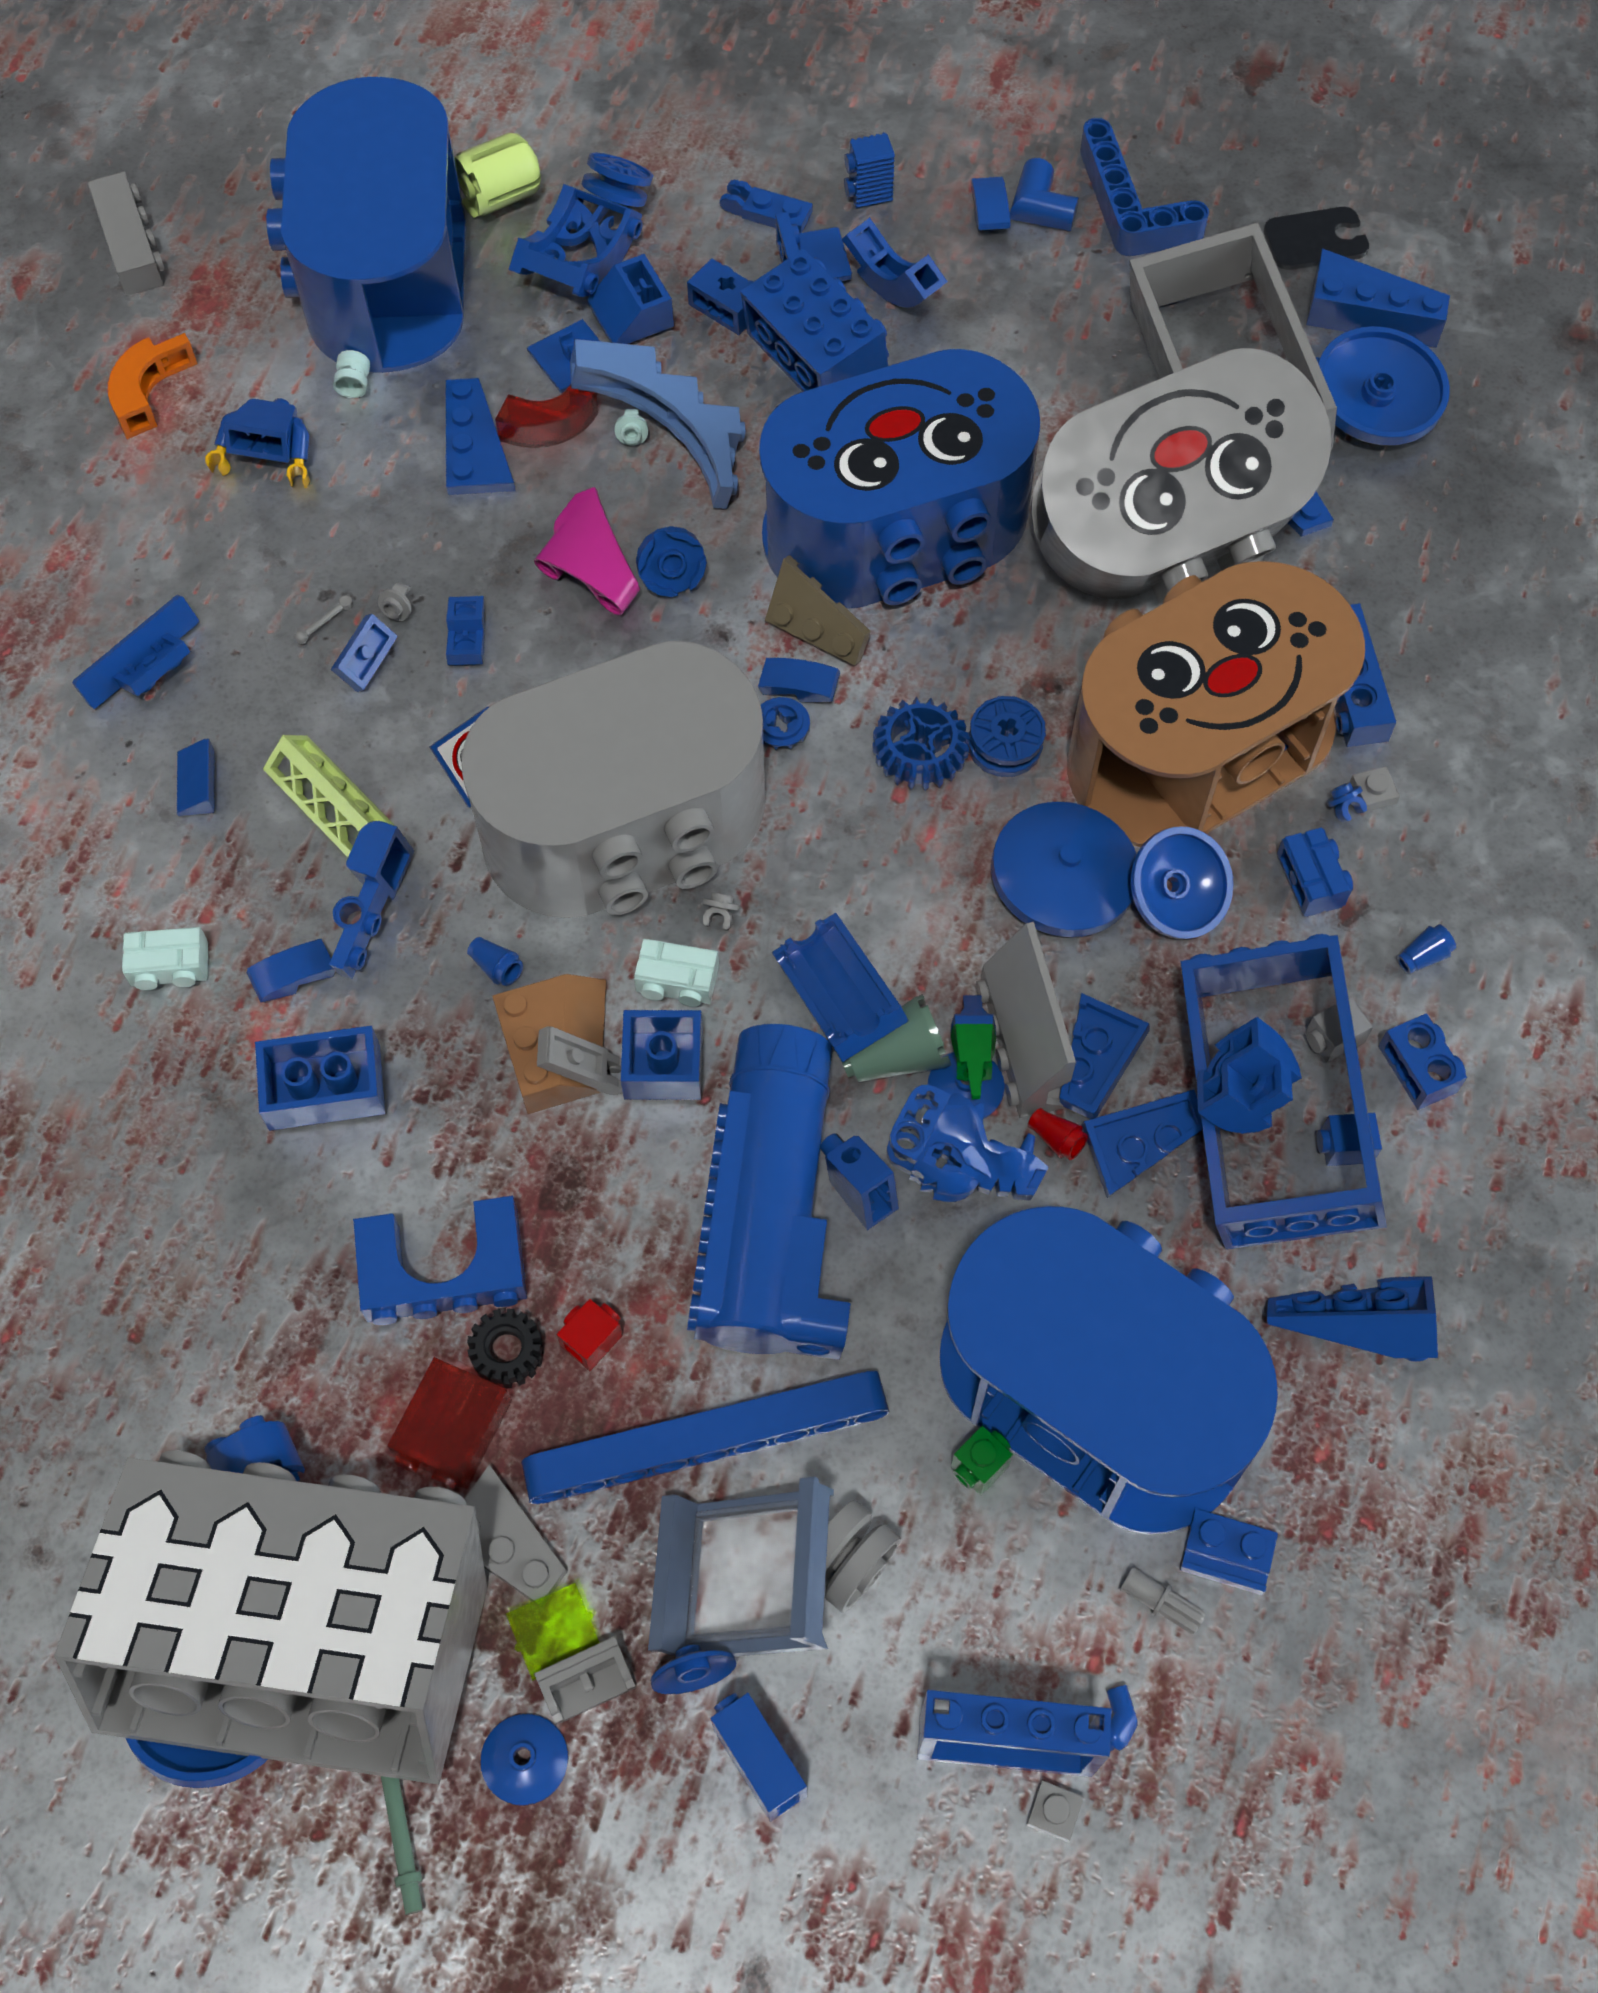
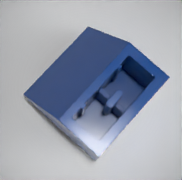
M645 254L615 264L600 282L596 291L587 299L589 307L611 343L629 344L674 327L672 298Z

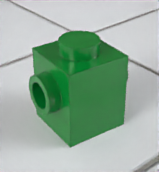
M982 1425L953 1454L951 1468L953 1469L954 1476L967 1489L971 1490L973 1488L982 1496L1009 1468L1013 1454L1009 1451L1011 1449L1010 1444L1000 1433L995 1430L990 1433Z

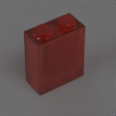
M434 1357L387 1445L392 1455L396 1457L394 1463L412 1473H416L418 1468L433 1474L431 1476L432 1481L447 1489L453 1490L455 1485H458L467 1490L512 1402L508 1390Z

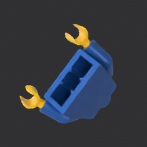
M277 398L273 402L250 399L238 410L228 413L222 418L214 443L217 448L210 451L205 457V462L212 473L217 464H219L218 470L222 476L230 472L231 466L225 457L226 452L289 463L291 459L294 461V464L290 465L286 471L291 487H293V479L299 475L302 476L304 488L308 487L310 480L304 462L308 461L309 433L303 420L297 418V409L294 405L289 404L288 401L282 398Z

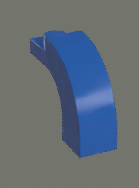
M870 218L842 238L861 266L857 273L873 291L896 306L914 307L948 282L929 254L917 263L908 262L897 255Z

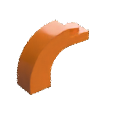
M185 333L157 345H153L150 338L147 337L130 347L114 365L108 380V397L126 439L158 427L150 405L147 402L152 388L164 378L198 364L191 343Z

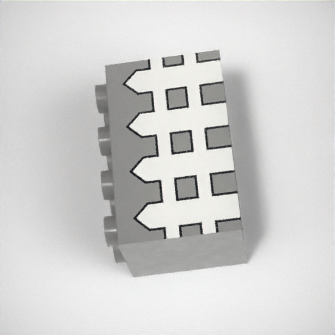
M166 1451L160 1455L158 1462L127 1457L54 1657L91 1733L243 1756H260L263 1759L439 1785L487 1592L475 1506L466 1505V1501L462 1496L440 1487L421 1488L416 1491L414 1498L384 1494L370 1480L355 1475L334 1476L330 1479L328 1486L299 1482L286 1469L270 1463H251L245 1467L242 1474L211 1469L204 1459L184 1451Z

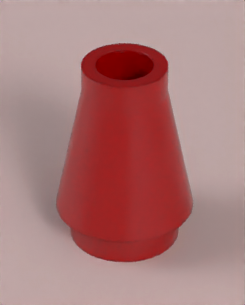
M1043 1108L1037 1109L1028 1122V1127L1035 1131L1059 1158L1065 1157L1068 1160H1073L1082 1151L1088 1139V1135L1082 1131L1081 1125L1051 1114Z

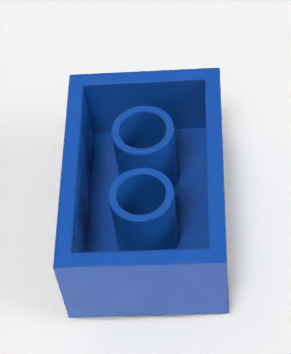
M372 1025L255 1042L259 1114L269 1131L385 1114L380 1044Z

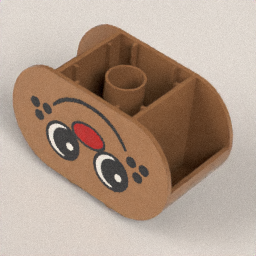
M1257 561L1228 567L1203 582L1196 575L1188 576L1171 588L1165 596L1163 604L1144 615L1138 609H1130L1120 614L1109 624L1104 632V639L1101 640L1090 655L1082 678L1067 759L1069 785L1077 803L1095 809L1110 818L1125 832L1133 846L1141 848L1151 836L1172 827H1191L1208 834L1315 770L1328 756L1334 741L1336 731L1334 708L1340 696L1353 686L1363 666L1365 640L1355 612L1333 586L1317 575L1284 563ZM1285 744L1289 746V748L1286 751H1284Z

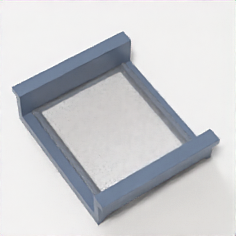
M816 1477L800 1478L799 1491L701 1504L678 1495L662 1496L648 1651L663 1652L676 1657L675 1653L680 1648L688 1645H699L701 1650L727 1651L732 1653L734 1657L828 1649L822 1634L829 1503L830 1496H834V1489L820 1484L819 1479Z

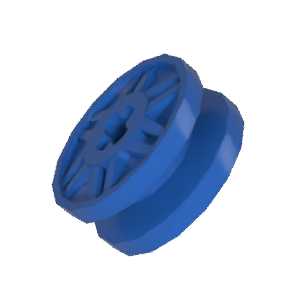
M598 152L590 153L587 164L598 173H586L583 176L581 184L586 190L618 204L633 207L645 206L648 195L637 186L645 187L651 185L654 176L651 171L618 156Z
M998 696L985 701L976 709L970 722L968 734L970 741L968 747L974 763L983 771L997 777H1015L1027 773L1037 764L1046 736L1045 721L1040 711L1030 702L1015 696Z

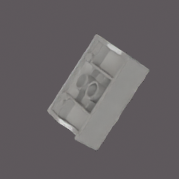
M1030 922L1026 923L983 965L981 980L976 981L977 994L982 996V1003L987 1004L989 1014L994 1016L996 1039L999 1046L995 1050L999 1070H1006L1009 1083L1005 1084L1007 1099L1010 1106L1016 1105L1019 1118L1032 1116L1039 1108H1043L1047 1112L1064 1109L1060 1103V1086L1072 1080L1076 1064L1035 924Z

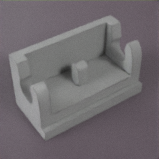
M615 1636L534 1673L556 1725L636 1688Z

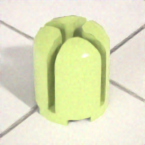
M506 133L459 152L454 157L459 185L466 197L462 199V203L473 218L486 216L532 197L540 189L541 174L537 156L528 142L517 133Z

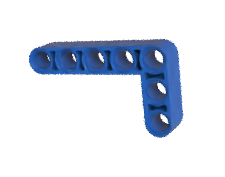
M1092 118L1085 122L1080 154L1117 252L1125 256H1135L1162 251L1204 238L1209 216V209L1206 204L1197 200H1190L1142 209L1112 126L1102 118Z

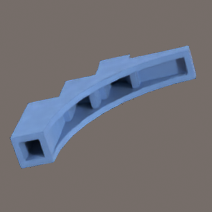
M575 339L570 359L571 388L596 392L624 401L646 412L666 426L687 447L699 464L709 486L713 508L727 509L731 495H736L738 487L737 475L732 474L735 452L738 443L743 442L745 438V422L740 421L739 407L703 404V392L698 391L697 377L661 374V362L656 361L655 347Z

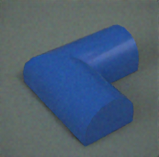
M1032 158L1024 164L1010 209V219L1071 231L1078 208L1079 197L1050 192L1054 178V168L1044 159Z

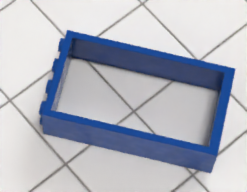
M1316 934L1303 941L1291 943L1288 941H1275L1267 947L1255 949L1239 947L1225 954L1213 956L1210 954H1198L1189 960L1180 961L1196 1081L1198 1080L1199 1071L1207 1070L1211 1062L1202 997L1332 976L1367 1188L1231 1207L1220 1127L1212 1124L1201 1115L1215 1224L1225 1249L1387 1228L1338 935Z

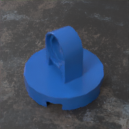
M673 526L657 529L646 536L638 548L635 560L638 574L647 589L657 595L668 597L678 596V592L685 591L688 588L690 590L695 588L704 576L707 564L703 546L697 537L684 528Z

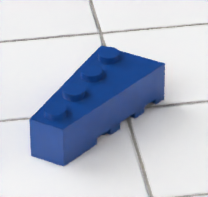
M1322 248L1314 278L1306 325L1342 332L1361 327H1386L1407 333L1426 346L1437 348L1447 320L1450 295Z

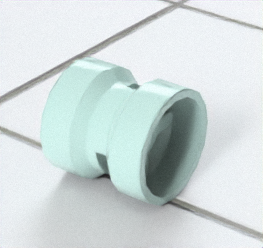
M346 350L341 352L336 362L337 372L333 380L334 390L343 397H362L367 390L368 382L366 377L370 370V360L366 355L358 351Z

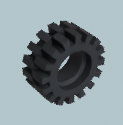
M507 1308V1313L504 1314L501 1313L500 1309L493 1310V1317L488 1318L487 1314L480 1318L482 1324L478 1326L475 1323L472 1327L473 1336H468L467 1341L469 1346L467 1350L468 1356L479 1377L484 1382L488 1380L491 1386L498 1388L499 1384H503L505 1389L512 1388L511 1383L514 1382L521 1386L525 1384V1377L529 1376L532 1379L536 1375V1366L541 1367L543 1362L541 1354H544V1346L540 1332L532 1319L528 1320L527 1315L521 1311L517 1315L514 1309ZM513 1335L521 1341V1351L514 1360L499 1362L491 1356V1345L499 1336Z

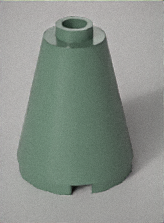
M923 994L912 998L901 1006L909 1020L907 1023L842 1062L848 1078L856 1076L858 1082L942 1069L952 1065L948 1055L940 1057L946 1054L928 1005L921 1007L926 1004Z

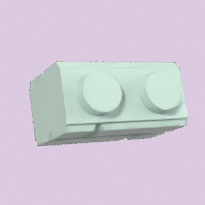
M201 927L124 933L122 971L130 986H135L140 990H153L157 988L158 984L173 983L178 987H191L195 985L196 981L208 980V940Z
M643 939L634 975L636 992H640L643 997L650 1000H662L663 997L675 998L681 1004L690 1007L700 1006L701 1003L711 1004L719 970L718 951Z

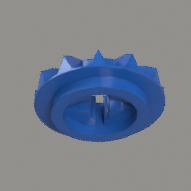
M778 697L761 704L764 744L772 745L775 750L783 746H788L791 749L795 743L804 741L805 735L810 731V717L806 708L801 703L791 698ZM776 715L779 716V719H782L783 723H788L786 732L781 731L780 727L776 726Z

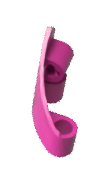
M595 487L575 494L554 523V535L534 559V563L542 573L554 580H558L566 572L584 582L605 609L621 616L640 592V587L611 529L598 491Z

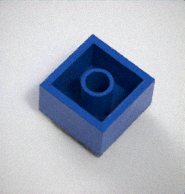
M623 1010L621 1086L624 1100H701L703 1048L701 1010Z

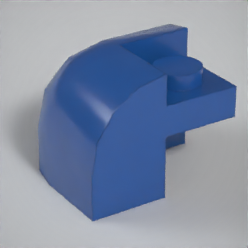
M1255 1017L1215 1044L1219 1050L1218 1053L1211 1060L1207 1070H1200L1198 1074V1113L1212 1124L1229 1132L1241 1134L1254 1133L1272 1127L1271 1113L1293 1100L1292 1084L1302 1079L1298 1062L1285 1040L1259 1017Z

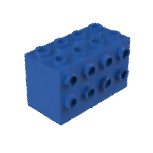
M804 248L740 290L747 334L802 392L888 366L887 331L882 322L878 319L874 320L866 312L863 303L858 298L853 299L846 292L841 280L837 277L833 278L826 271L822 261L818 257L813 258Z

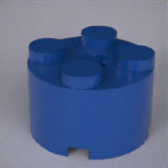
M261 1415L245 1420L240 1424L239 1431L228 1437L214 1439L204 1447L207 1455L206 1461L211 1469L243 1474L245 1467L251 1463H270L289 1471L296 1481L300 1480L297 1472L304 1473L305 1471L285 1423L280 1421L265 1422L264 1417Z

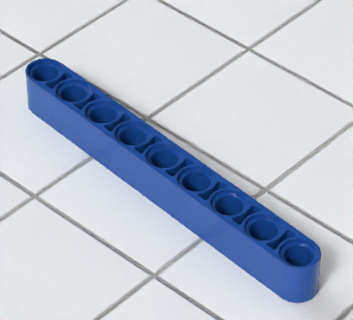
M866 1371L536 1453L521 1461L529 1503H549L871 1422L888 1415L889 1408L878 1371Z

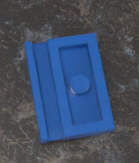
M1196 1508L1189 1528L1180 1571L1263 1595L1267 1587V1578L1271 1569L1278 1533Z

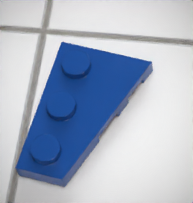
M1081 993L1079 1012L1074 1026L1071 1046L1076 1064L1072 1080L1062 1085L1060 1103L1063 1107L1089 1119L1097 1118L1149 1033V1023Z
M1195 1090L1087 1120L1082 1124L1084 1133L1088 1135L1087 1142L1107 1198L1203 1130L1201 1115L1198 1113Z

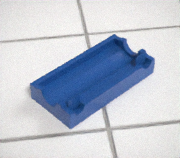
M834 913L824 920L819 919L816 921L815 931L809 938L803 941H795L790 937L785 940L784 945L781 944V947L772 953L820 1029L831 1043L833 1049L841 1061L844 1062L909 1020L901 1005L837 913Z

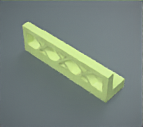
M282 735L263 770L347 857L353 847L348 841L347 825H353L358 832L363 826L373 821H382L394 825L307 735ZM284 756L290 760L291 776L287 777L278 769ZM302 779H308L312 783L313 799L308 800L303 795ZM324 802H330L334 806L336 822L330 823L326 819Z

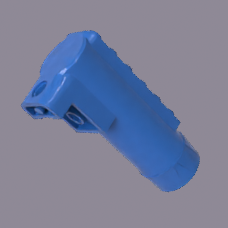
M762 1024L746 1028L739 1034L734 1071L729 1082L728 1104L720 1103L704 1208V1215L706 1216H703L698 1253L706 1254V1256L698 1255L693 1292H700V1295L692 1294L687 1325L688 1331H695L694 1340L705 1341L722 1349L747 1354H778L785 1352L840 1360L846 1342L851 1303L818 1298L827 1220L812 1218L824 1115L830 1094L828 1082L833 1048L825 1037L814 1031L785 1024Z

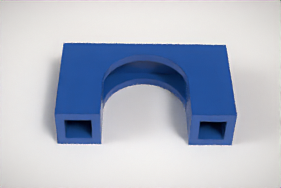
M506 1196L473 1201L477 1234L475 1256L469 1267L462 1274L442 1283L419 1281L404 1270L400 1226L393 1213L353 1219L360 1311L367 1323L389 1325L395 1323L397 1318L413 1316L415 1319H429L437 1316V1312L453 1310L456 1313H469L477 1310L478 1306L494 1304L496 1307H510L517 1304L518 1300L527 1299L518 1209L514 1197Z

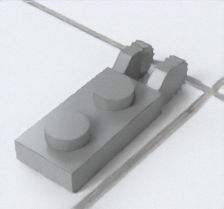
M552 1026L539 1030L538 1067L595 1088L601 1093L609 1095L623 1093L621 1080L607 1074V1072H621V1058L619 1056L609 1053L608 1049Z

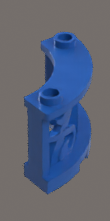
M563 184L558 200L546 220L547 225L550 226L544 233L536 231L527 238L518 237L508 270L522 275L537 273L574 287L572 294L576 296H589L596 291L598 285L611 268L623 261L633 239L639 237L643 225L641 220L642 214L628 207ZM584 200L598 205L593 214L583 204ZM609 210L623 214L619 227L616 230L610 229L614 225V216L605 218L599 225ZM572 229L577 230L576 233H570ZM590 236L597 257L583 261H566V254L562 246L581 244Z

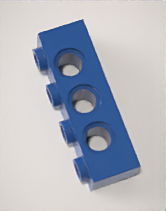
M1352 604L1350 606L1360 622L1364 635L1365 657L1357 680L1345 694L1338 698L1335 705L1337 713L1335 718L1336 729L1339 734H1343L1346 747L1389 742L1397 723L1361 604Z

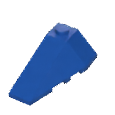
M1432 1276L1378 1279V1287L1357 1290L1355 1284L1341 1286V1291L1327 1296L1319 1291H1308L1268 1298V1325L1396 1359L1405 1358L1409 1361L1418 1362L1428 1358H1438L1436 1308Z

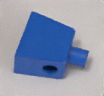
M834 1133L823 1140L820 1150L825 1154L829 1181L866 1230H869L899 1209L894 1172L859 1136H853L844 1142L837 1133Z

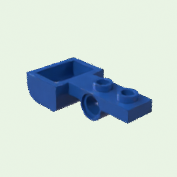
M373 821L363 826L346 861L347 867L361 882L363 887L358 897H344L333 908V919L343 930V933L329 965L341 976L353 979L356 970H360L363 967L367 957V944L370 937L375 936L380 928L382 921L380 914L387 898L394 900L415 850L397 826L382 821ZM362 912L360 919L356 923L347 924V920L352 913Z

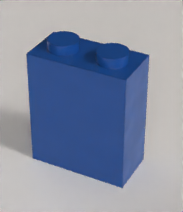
M734 1693L719 1702L714 1707L717 1713L711 1717L713 1730L765 1815L772 1822L807 1798V1786L749 1693L740 1698L737 1693Z

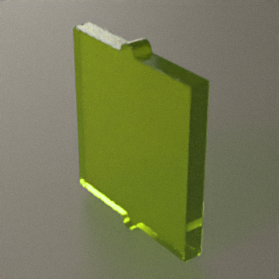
M572 1583L506 1613L517 1641L515 1650L517 1652L521 1651L532 1681L536 1680L534 1673L600 1643L591 1622L593 1613L586 1610L576 1583Z

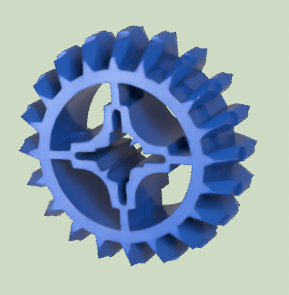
M916 696L911 705H908L902 699L901 703H899V709L890 706L889 710H887V716H880L878 727H875L873 731L874 742L872 743V752L876 755L877 766L883 767L885 777L895 775L894 781L897 786L903 781H907L910 790L914 788L915 784H922L923 789L926 791L931 782L940 788L944 778L952 781L956 771L961 772L964 762L969 755L968 745L970 736L966 732L965 721L958 720L956 710L947 712L945 702L938 707L934 706L932 698L927 701V704L920 703ZM905 730L907 731L906 735L900 737V741L893 743L897 735ZM949 744V748L936 758L935 753L941 751L942 746Z

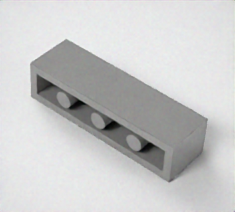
M125 171L87 181L125 295L128 296L164 286L159 273L165 271L159 251L152 253L151 250L157 248L151 228L144 229V226L150 225L143 205L139 207L136 205L142 202L136 183L129 184Z

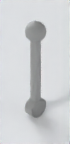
M349 595L341 596L337 606L305 631L296 632L295 641L299 644H305L308 641V636L340 611L350 610L353 607L352 598Z

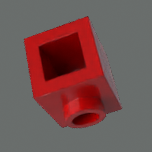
M589 1298L582 1307L580 1305L575 1306L565 1317L563 1322L565 1325L556 1334L559 1344L587 1370L591 1371L623 1336L620 1323H618L621 1318L607 1304L602 1303L599 1307Z

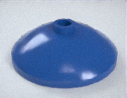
M1172 827L1157 832L1139 849L1131 870V891L1137 910L1146 923L1155 931L1175 939L1196 938L1213 930L1223 920L1230 907L1234 886L1232 869L1223 849L1206 833L1191 827ZM1168 879H1169V880L1171 881V883H1172V890H1171V891H1169V890H1168V887H1167V880H1168Z

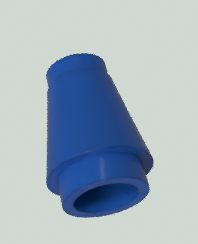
M1443 925L1428 926L1396 958L1400 967L1410 975L1415 971L1450 958L1451 952L1456 949V943L1450 932Z
M482 937L475 938L468 947L467 954L494 984L509 986L519 978L523 970V963L519 960V955L516 952L485 940Z

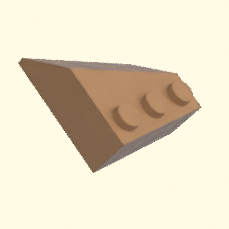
M564 974L492 995L527 1114L601 1093L595 1088L538 1067L537 1053L539 1030L547 1026H552L603 1047L607 987L605 979Z

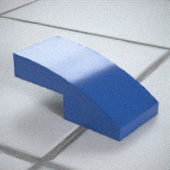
M1003 177L971 178V192L975 202V219L978 230L1010 228L1009 204Z
M484 596L449 597L446 619L448 627L447 664H483Z
M766 658L758 688L763 695L795 694L800 702H832L840 671L838 668L812 661L792 658Z
M317 939L274 954L247 968L246 973L262 1003L296 994L298 985L334 977L335 970L329 965L331 957L322 939Z

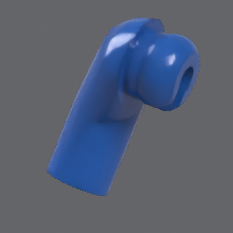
M1127 1685L1106 1691L1113 1712L1110 1751L1114 1749L1120 1751L1125 1748L1138 1726L1137 1716Z

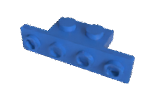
M176 595L76 677L72 684L88 706L93 709L100 706L120 688L137 697L141 693L148 692L154 687L160 677L166 672L177 668L181 664L182 659L191 652L180 638L197 625L199 619L184 597Z

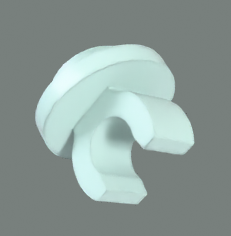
M625 409V415L616 421L615 435L625 445H639L648 436V424L639 416V409Z

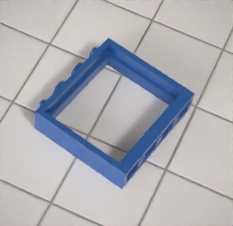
M927 1690L920 1714L917 1760L1092 1777L1110 1757L1112 1708ZM935 1699L949 1701L948 1714L934 1713ZM1089 1715H1096L1089 1725Z

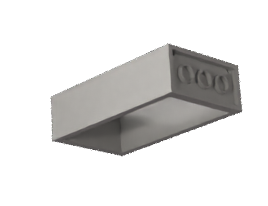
M1259 223L1129 260L1130 304L1159 379L1183 369L1159 307L1254 279L1288 362L1293 364L1307 377L1325 406L1331 429V450H1333L1337 406Z

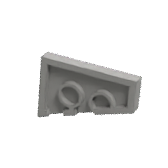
M489 1465L464 1498L466 1505L475 1506L484 1568L543 1608L567 1571Z

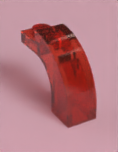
M570 384L561 395L545 401H532L508 394L495 419L500 442L527 448L549 447L566 442L583 432L599 413L597 404L598 393L572 389Z

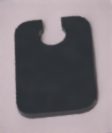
M1336 207L1274 217L1269 219L1264 227V235L1274 261L1278 267L1284 270L1318 266L1322 248L1352 260L1363 258L1369 250L1366 234L1357 235L1352 239H1342L1335 233V230L1341 227L1356 228L1360 226L1361 222L1357 213L1349 207Z

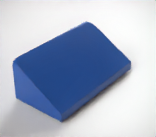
M203 739L177 752L178 816L215 813V751L210 739Z

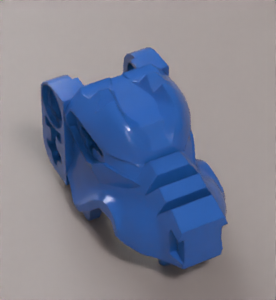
M928 1084L920 1085L911 1092L892 1128L886 1150L887 1158L894 1167L909 1174V1180H913L921 1185V1192H933V1200L942 1202H957L966 1199L976 1188L977 1191L989 1195L994 1185L997 1197H1008L1010 1192H1012L1014 1200L1031 1201L1049 1168L1038 1157L1033 1155L1036 1138L1034 1135L1028 1133L1020 1149L1006 1146L993 1139L988 1141L983 1125L984 1105L982 1103L974 1106L971 1100L962 1094L954 1093L951 1095ZM926 1095H932L934 1097L933 1101L925 1099ZM922 1108H927L928 1110L922 1118L921 1122L923 1124L921 1125L915 1121V1116ZM907 1128L909 1131H911V1129H913L915 1132H917L919 1139L915 1135L908 1132H902L901 1130ZM902 1140L909 1141L914 1145V1148L904 1149L897 1142ZM893 1151H894L896 1154H898L899 1157H901V1158H903V1159H905V1160H907V1161L899 1160V1159L894 1155ZM940 1158L947 1160L943 1168H938L935 1165Z

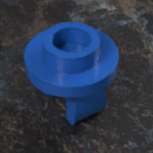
M1348 782L1330 791L1332 797L1326 802L1329 807L1336 805L1335 813L1339 821L1346 822L1352 819L1348 812L1350 804L1354 807L1357 814L1367 811L1366 802L1357 796L1363 791L1360 785L1352 787L1351 782Z

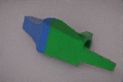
M963 995L964 1008L959 1014H954L951 1023V1042L954 1054L957 1057V1080L969 1082L971 1098L980 1099L982 1081L992 1079V1058L996 1046V1025L993 1014L987 1013L982 1008L981 995Z

